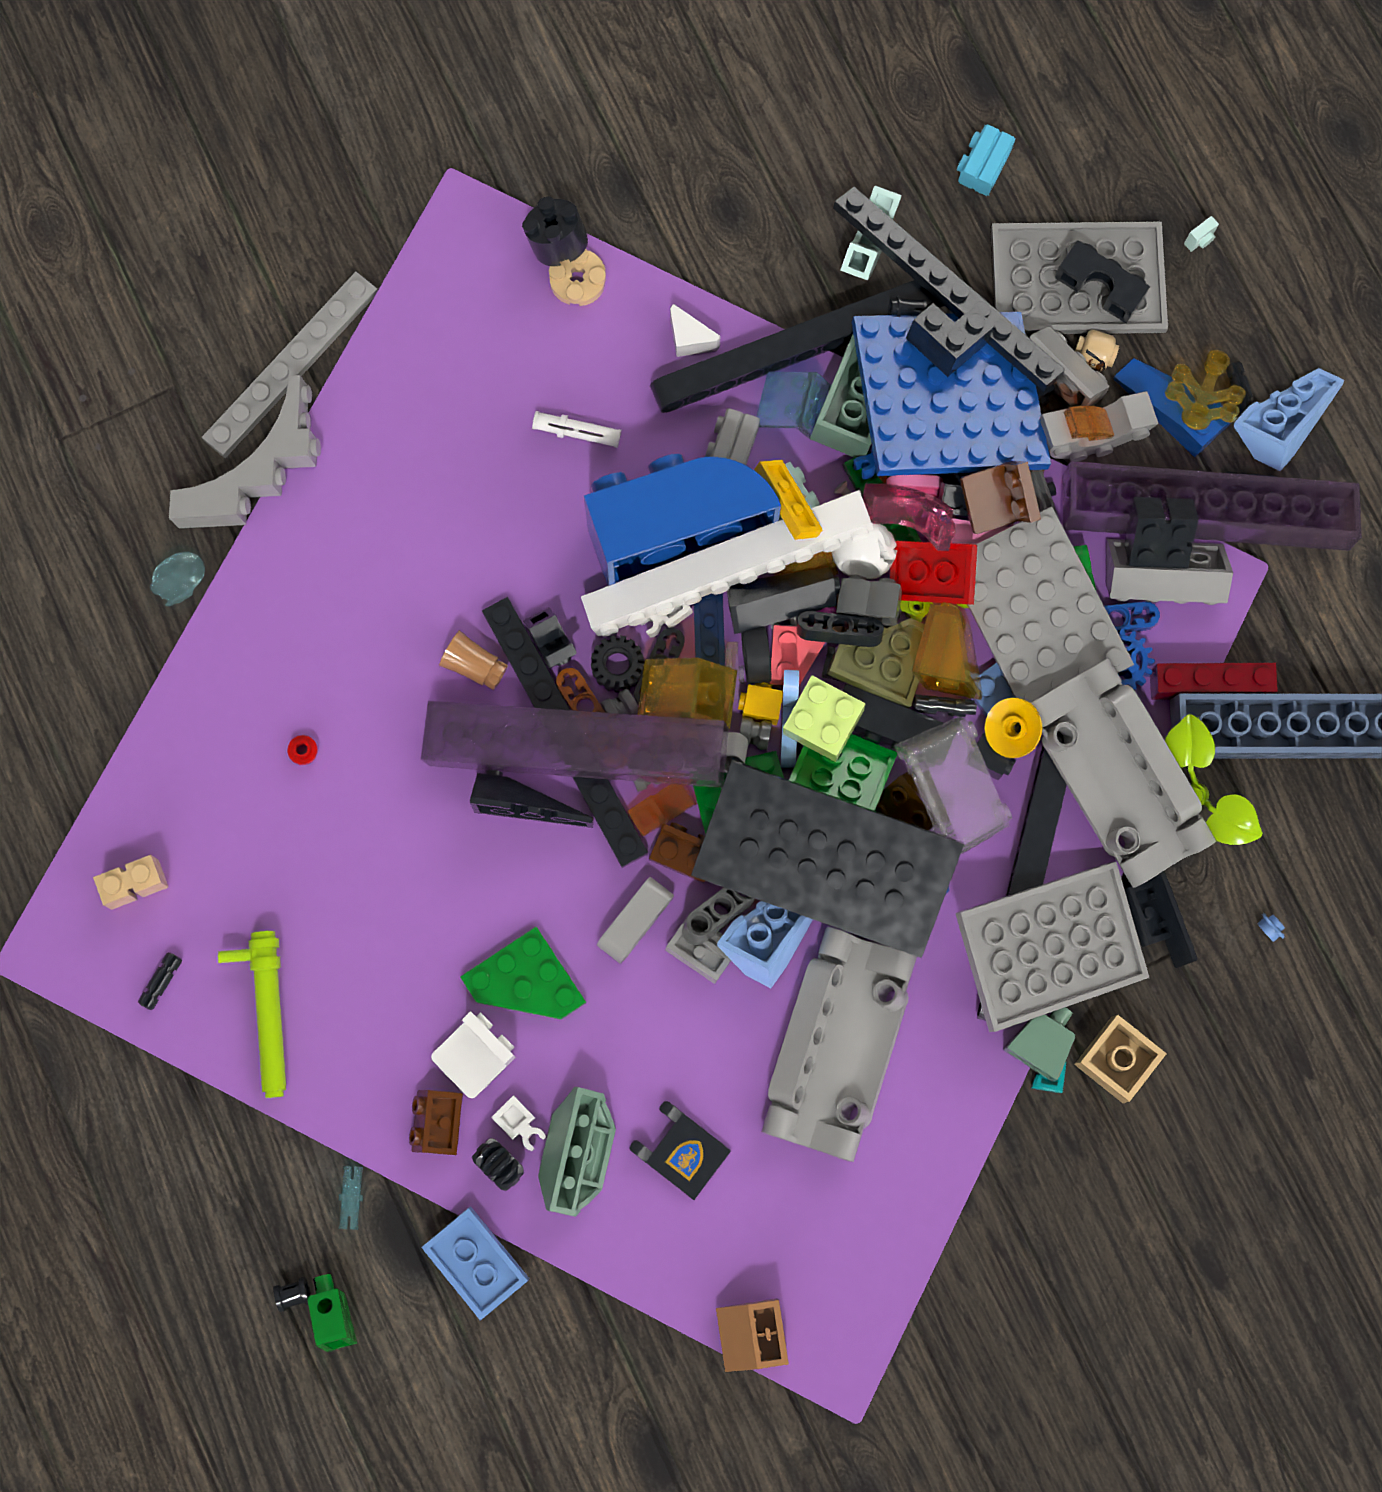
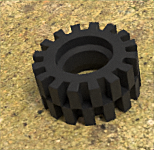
M614 635L610 636L609 640L604 638L599 646H595L594 653L591 655L593 677L596 678L600 686L603 685L608 691L614 689L615 692H620L621 689L625 688L630 690L632 685L635 687L644 669V656L641 653V648L639 645L636 646L635 641L631 638L626 640V636L620 635V638H615ZM619 653L628 658L629 667L624 673L613 674L607 669L606 661L611 655Z

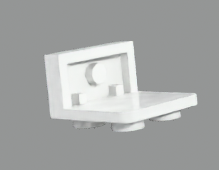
M470 1011L462 1019L464 1023L433 1052L431 1058L467 1097L475 1098L516 1057L511 1053L515 1047L503 1035L496 1038L489 1030L493 1025L481 1012L475 1016Z

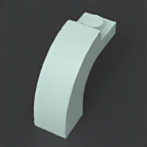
M875 185L869 200L893 220L902 195ZM857 231L854 240L849 245L841 271L868 280L882 251L861 232Z

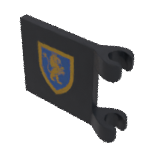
M664 1101L659 1110L675 1122L653 1152L637 1140L632 1142L629 1150L691 1199L695 1200L731 1150L673 1104Z

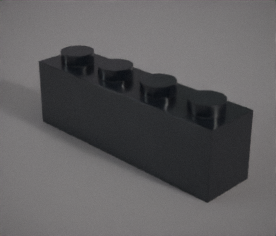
M845 684L843 692L865 703L864 712L853 731L863 734V739L875 744L883 742L890 745V749L900 755L907 756L908 753L919 757V762L927 766L935 767V764L942 765L956 732V727Z

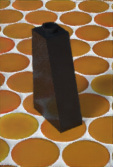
M826 567L757 578L747 584L738 583L730 586L729 590H727V597L734 634L798 617L806 611H819L826 607L836 606V594L840 592L839 577H833L831 568Z

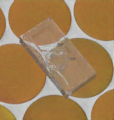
M728 642L725 648L726 703L728 706H738L739 683H744V665H738V642Z

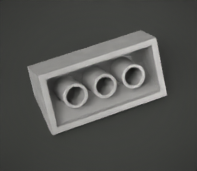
M1107 539L1106 586L1109 598L1119 601H1128L1129 599L1145 600L1147 602L1174 601L1180 604L1187 602H1203L1207 605L1228 603L1233 570L1224 544L1192 543L1193 548L1188 568L1133 567L1128 565L1124 547L1125 540Z

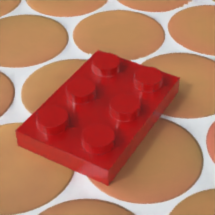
M895 541L897 546L893 550H897V555L890 567V579L895 580L896 584L901 585V601L974 605L978 545Z

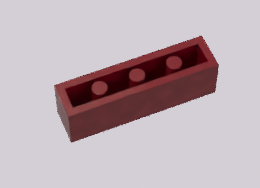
M1157 663L1151 669L1153 673L1150 675L1151 700H1171L1178 694H1276L1278 692L1276 663Z

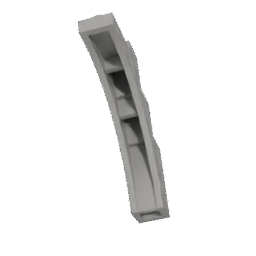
M300 375L289 376L286 397L279 417L266 439L252 455L236 468L215 480L191 488L170 491L169 519L178 528L246 525L247 514H250L251 511L249 497L281 496L282 485L286 483L285 468L316 467L317 456L321 454V444L319 439L310 430L311 419L308 413V403L312 401L311 387L305 383Z

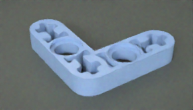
M784 670L781 768H794L796 765L797 741L783 734V726L798 701L799 670Z

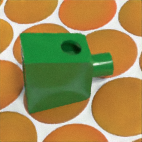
M331 1274L315 1277L313 1282L316 1294L307 1297L316 1346L329 1352L357 1344L345 1293L334 1288ZM332 1304V1309L326 1313L327 1307Z

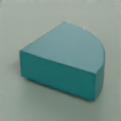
M1066 1063L1057 1081L1052 1082L1037 1073L1031 1084V1089L1062 1093Z

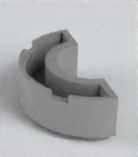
M1147 391L1123 396L1104 408L1086 414L1071 415L1068 408L1042 414L1039 419L1046 436L1050 456L1056 459H1070L1071 463L1082 461L1088 455L1095 453L1097 457H1102L1112 453L1114 447L1131 440L1144 439L1150 435L1149 430L1158 424Z

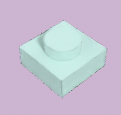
M1212 216L1189 233L1184 245L1191 252L1198 246L1201 248L1206 247L1215 238L1214 232L1219 225Z

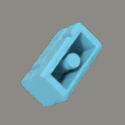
M988 124L984 126L981 133L976 131L969 144V147L972 148L970 155H963L957 167V171L961 172L958 182L970 189L973 188L985 196H989L1013 149L1016 140L1014 136L1000 132L999 129Z

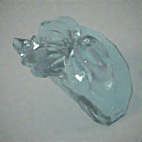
M190 552L176 553L157 566L153 572L152 584L149 588L153 594L167 599V607L175 603H181L184 599L193 595L194 588L204 577V562L196 554Z

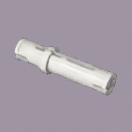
M539 411L535 412L532 425L534 430L555 433L560 438L569 436L618 448L621 436L620 429L617 430L568 419V415L562 414L559 417L540 413Z

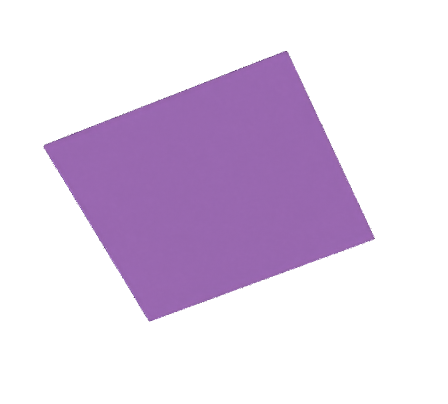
M450 168L445 172L308 412L311 419L310 430L319 439L321 444V454L317 456L316 467L285 468L286 483L282 485L281 496L259 498L246 521V525L240 531L0 952V975L457 1215L462 1214L471 1206L493 1234L721 1354L722 1347L716 1308L779 1299L789 1364L755 1369L754 1371L857 1424L862 1421L1030 1069L1029 1066L1003 1050L1028 1020L996 1032H989L986 1021L977 1019L980 998L955 913L1006 897L1043 745L1042 735L1035 749L1023 757L1014 758L1016 762L1008 776L1003 774L998 781L966 765L979 738L985 733L986 716L978 706L976 715L966 714V717L948 716V712L938 711L936 714L921 713L957 728L945 760L941 766L935 764V767H931L919 762V757L910 753L907 756L897 754L884 789L900 775L912 769L923 775L928 782L929 790L934 796L942 799L947 807L946 811L950 815L942 823L930 829V831L964 842V847L949 884L950 891L944 897L922 958L917 957L906 991L909 997L908 1004L902 1018L872 1120L863 1130L854 1162L846 1161L761 1132L769 1106L772 1104L768 1096L770 1082L808 964L813 958L818 959V951L826 927L844 930L813 919L789 964L772 988L746 976L732 961L714 984L665 951L666 946L690 912H693L724 888L705 881L703 884L649 861L663 823L669 826L671 822L680 824L688 829L686 833L698 837V834L705 835L690 772L668 770L661 766L666 782L657 785L650 781L651 784L647 786V789L637 792L628 766L619 771L609 769L572 713L648 851V855L621 868L486 621L482 610L508 597L530 636L523 620L549 607L556 615L565 635L572 642L577 652L567 663L560 666L555 665L550 669L543 660L555 684L559 672L566 668H574L581 673L600 705L602 701L608 698H617L618 692H615L614 689L606 690L593 677L591 655L594 653L595 646H599L604 638L609 640L610 636H597L591 629L581 596L607 587L587 527L584 495L593 493L591 484L605 475L617 472L625 473L627 481L650 474L648 469L650 463L670 454H681L684 462L705 457L709 443H715L718 433L714 432L718 417H724L726 410L730 408L760 419L759 429L746 466L754 470L760 461L783 460L784 464L791 462L794 468L799 467L806 479V482L803 483L808 493L811 491L815 493L820 505L842 497L841 493H834V491L844 481H847V488L852 493L856 492L842 465L854 457L810 440L843 357L827 351L674 411L661 413L650 388V384L654 380L785 329L587 234L588 245L586 249L595 253L605 266L606 282L603 293L596 301L588 305L579 306V304L570 303L569 305L563 303L551 290L550 266L538 261L522 228L523 221L533 207ZM574 272L570 280L582 282L584 281V273ZM673 304L720 335V347L717 351L676 357L670 322V308ZM539 411L540 413L559 417L563 414L568 415V419L617 430L620 429L621 436L618 448L569 436L560 438L555 433L534 430L532 425L535 412ZM872 443L869 448L870 452H872ZM1050 458L1051 465L1049 469L1042 471L1046 483L1054 482L1056 496H1052V500L1060 523L1072 546L1087 545L1096 592L1103 605L1147 602L1137 599L1119 601L1109 598L1106 586L1107 539L1125 540L1133 498ZM920 497L901 499L921 541L928 542L931 520L917 518ZM1165 514L1166 520H1170L1169 515ZM1197 529L1194 542L1192 543L1224 544L1233 570L1228 603L1207 605L1203 602H1187L1184 604L1174 601L1151 602L1159 609L1160 618L1152 629L1136 632L1135 637L1138 641L1145 638L1146 641L1143 647H1152L1153 649L1147 656L1148 658L1155 659V663L1147 667L1152 669L1157 663H1224L1268 571L1267 563ZM822 551L814 554L806 562H793L785 565V568L777 573L767 572L757 576V578L830 567L833 577H839L841 586L842 578H849L850 576L844 574L833 561L832 552ZM890 568L882 576L876 579H868L867 581H879L880 578L890 579ZM726 591L723 593L727 732L740 733L743 710H738L741 692L747 693L748 683L743 661L741 633L734 634ZM932 602L935 606L934 612L927 614L921 623L936 629L937 632L915 694L972 700L964 686L997 662L969 608H962L952 603ZM694 604L689 605L693 613L673 627L682 632L685 643L659 704L652 709H642L639 707L641 714L634 718L627 717L623 724L616 728L630 752L628 764L635 761L646 764V758L653 754H656L659 760L663 737L666 732L673 730L697 731ZM915 605L914 608L919 609L920 606ZM1143 610L1139 616H1131L1130 625H1133L1132 621L1135 618H1144L1145 623H1148L1152 615H1148L1146 610ZM901 612V616L897 624H899L901 621L909 619L905 615V612ZM1112 612L1109 614L1114 626L1123 625L1124 618L1121 613ZM788 620L779 623L780 625H791ZM652 621L647 622L643 626L641 624L637 626L627 625L619 628V631L614 635L615 638H620V635L626 636V640L631 638L635 641L636 646L639 645L644 656L645 668L660 633L669 628L666 623L661 626L659 634L651 638L646 631L652 628ZM767 625L764 627L767 632L771 660L773 631L771 626ZM459 630L483 649L497 656L499 661L508 665L501 681L494 690L488 688L485 684L482 686L461 674L439 666L445 650ZM1132 632L1125 633V635L1129 636ZM671 635L670 639H663L667 642L663 655L673 660L674 657H670L669 652L673 645L679 646V644L676 643V637ZM825 642L799 686L798 699L811 676L843 691L845 684L848 683L821 677L828 646L836 648L839 644ZM616 653L607 659L606 667L613 674H622L628 669L629 660L625 655ZM1136 654V663L1140 666V659L1138 654ZM656 661L651 665V671L656 676H664L668 672V666L662 661ZM566 676L564 678L565 683L562 686H569L572 689L574 696L569 698L573 700L574 697L580 694L575 686L577 678L571 679L569 676ZM1143 676L1147 682L1143 686L1136 683L1137 689L1135 692L1165 741L1166 736L1171 730L1170 700H1151L1150 677ZM646 677L645 681H650V685L646 692L640 691V694L643 695L642 701L644 702L656 698L652 695L655 684L659 687L663 684L653 682ZM770 684L772 689L783 691V685ZM632 685L629 691L634 698L636 686ZM783 697L778 723L771 726L767 750L758 749L756 745L750 744L747 748L746 757L777 751L781 765ZM583 699L577 704V710L581 714L587 715L594 709V704L588 699ZM912 704L911 707H909V709L914 710L916 712L919 711L918 709H915V706H912ZM598 724L592 730L593 736L597 739L606 738L610 732L609 728L604 724ZM855 731L852 732L853 735L863 738V734ZM306 735L316 742L318 754L310 764L298 765L289 758L287 748L290 741L296 736ZM613 738L609 744L600 746L602 750L608 746L612 756L609 759L610 761L622 762L624 752L618 753L612 746V742L617 741L616 738ZM799 742L796 744V762L804 746ZM880 742L878 744L888 749L891 748L890 745L885 744L883 742ZM300 745L297 749V753L301 755L305 754L307 751V746ZM781 768L784 778L789 780L794 768ZM485 770L501 771L503 776L516 780L593 817V828L474 813L470 805V797L477 773L485 774ZM1068 786L1066 787L1043 884L1109 862H1117L1114 856L1109 855L1104 850L1102 843ZM1119 835L1118 842L1124 848V839ZM148 855H152L159 860L168 888L146 897H141L134 892V889H130L129 891L136 894V901L113 910L103 906L93 877L118 867L126 871L125 864ZM1117 862L1120 876H1122L1123 870ZM652 877L674 894V897L627 958L620 964L600 949L597 943L645 881ZM738 893L739 895H741V896H743V897H749V896H747V895ZM755 899L753 904L739 916L742 915L744 917L756 908V904L761 900ZM721 905L714 906V910L718 914H728L725 907ZM731 921L728 925L722 928L719 932L721 934H724L733 921ZM537 927L583 996L586 1004L562 1020L479 1004L475 1001L460 976ZM275 931L276 938H279L277 956H280L281 968L278 969L286 1076L284 1097L265 1098V1092H262L254 971L250 970V961L218 963V951L249 949L248 941L251 940V933ZM847 932V933H849V934H851V935H853V936H855V937H857V938H860V939H863V940H866V941H869V942H872V943H876V944L883 945V944H881V943H878V942L869 940V939H867V938H864V937L855 935V934H853V933ZM169 952L181 958L182 963L177 971H173L172 974L174 976L162 996H158L157 999L159 1001L155 1008L149 1010L141 1006L138 1000L142 993L148 990L146 986L158 966L161 967L163 965L161 961L166 953ZM894 990L888 993L886 997L887 1002L893 999ZM470 1011L475 1016L481 1012L493 1025L489 1030L495 1037L498 1038L500 1035H503L515 1047L511 1053L516 1057L475 1098L467 1097L431 1058L433 1052L464 1023L462 1019ZM574 1087H580L604 1093L605 1103L611 1113L616 1131L602 1191L574 1217L546 1210L538 1173L552 1114ZM418 1090L463 1093L457 1155L416 1153L411 1151L412 1146L409 1143V1133L411 1128L414 1127L415 1114L412 1112V1102L414 1097L417 1096ZM513 1095L535 1117L529 1125L532 1128L541 1129L546 1135L544 1140L538 1134L530 1136L529 1143L535 1148L533 1151L525 1148L522 1141L523 1137L520 1134L512 1140L491 1118ZM664 1101L673 1104L731 1150L695 1200L691 1199L629 1150L632 1142L637 1140L653 1152L675 1122L659 1110ZM855 1107L851 1111V1120H853L857 1116L858 1107ZM489 1138L498 1141L523 1166L524 1174L519 1178L520 1180L516 1185L507 1191L497 1187L473 1162L472 1155Z

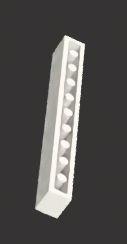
M858 490L811 508L823 529L817 538L794 540L782 519L581 596L591 629L597 636H611L616 634L619 628L627 625H640L646 621V618L655 614L659 616L669 614L675 607L681 604H695L703 596L711 593L714 595L724 593L732 585L753 582L757 579V576L767 572L777 573L783 570L785 565L793 562H806L819 552L835 551L841 547L842 542L849 538H852V541L855 542L868 537V531H873L874 528L860 491Z

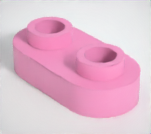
M933 475L891 476L886 480L887 493L893 495L895 499L921 497L925 501L935 500L939 497L943 478Z

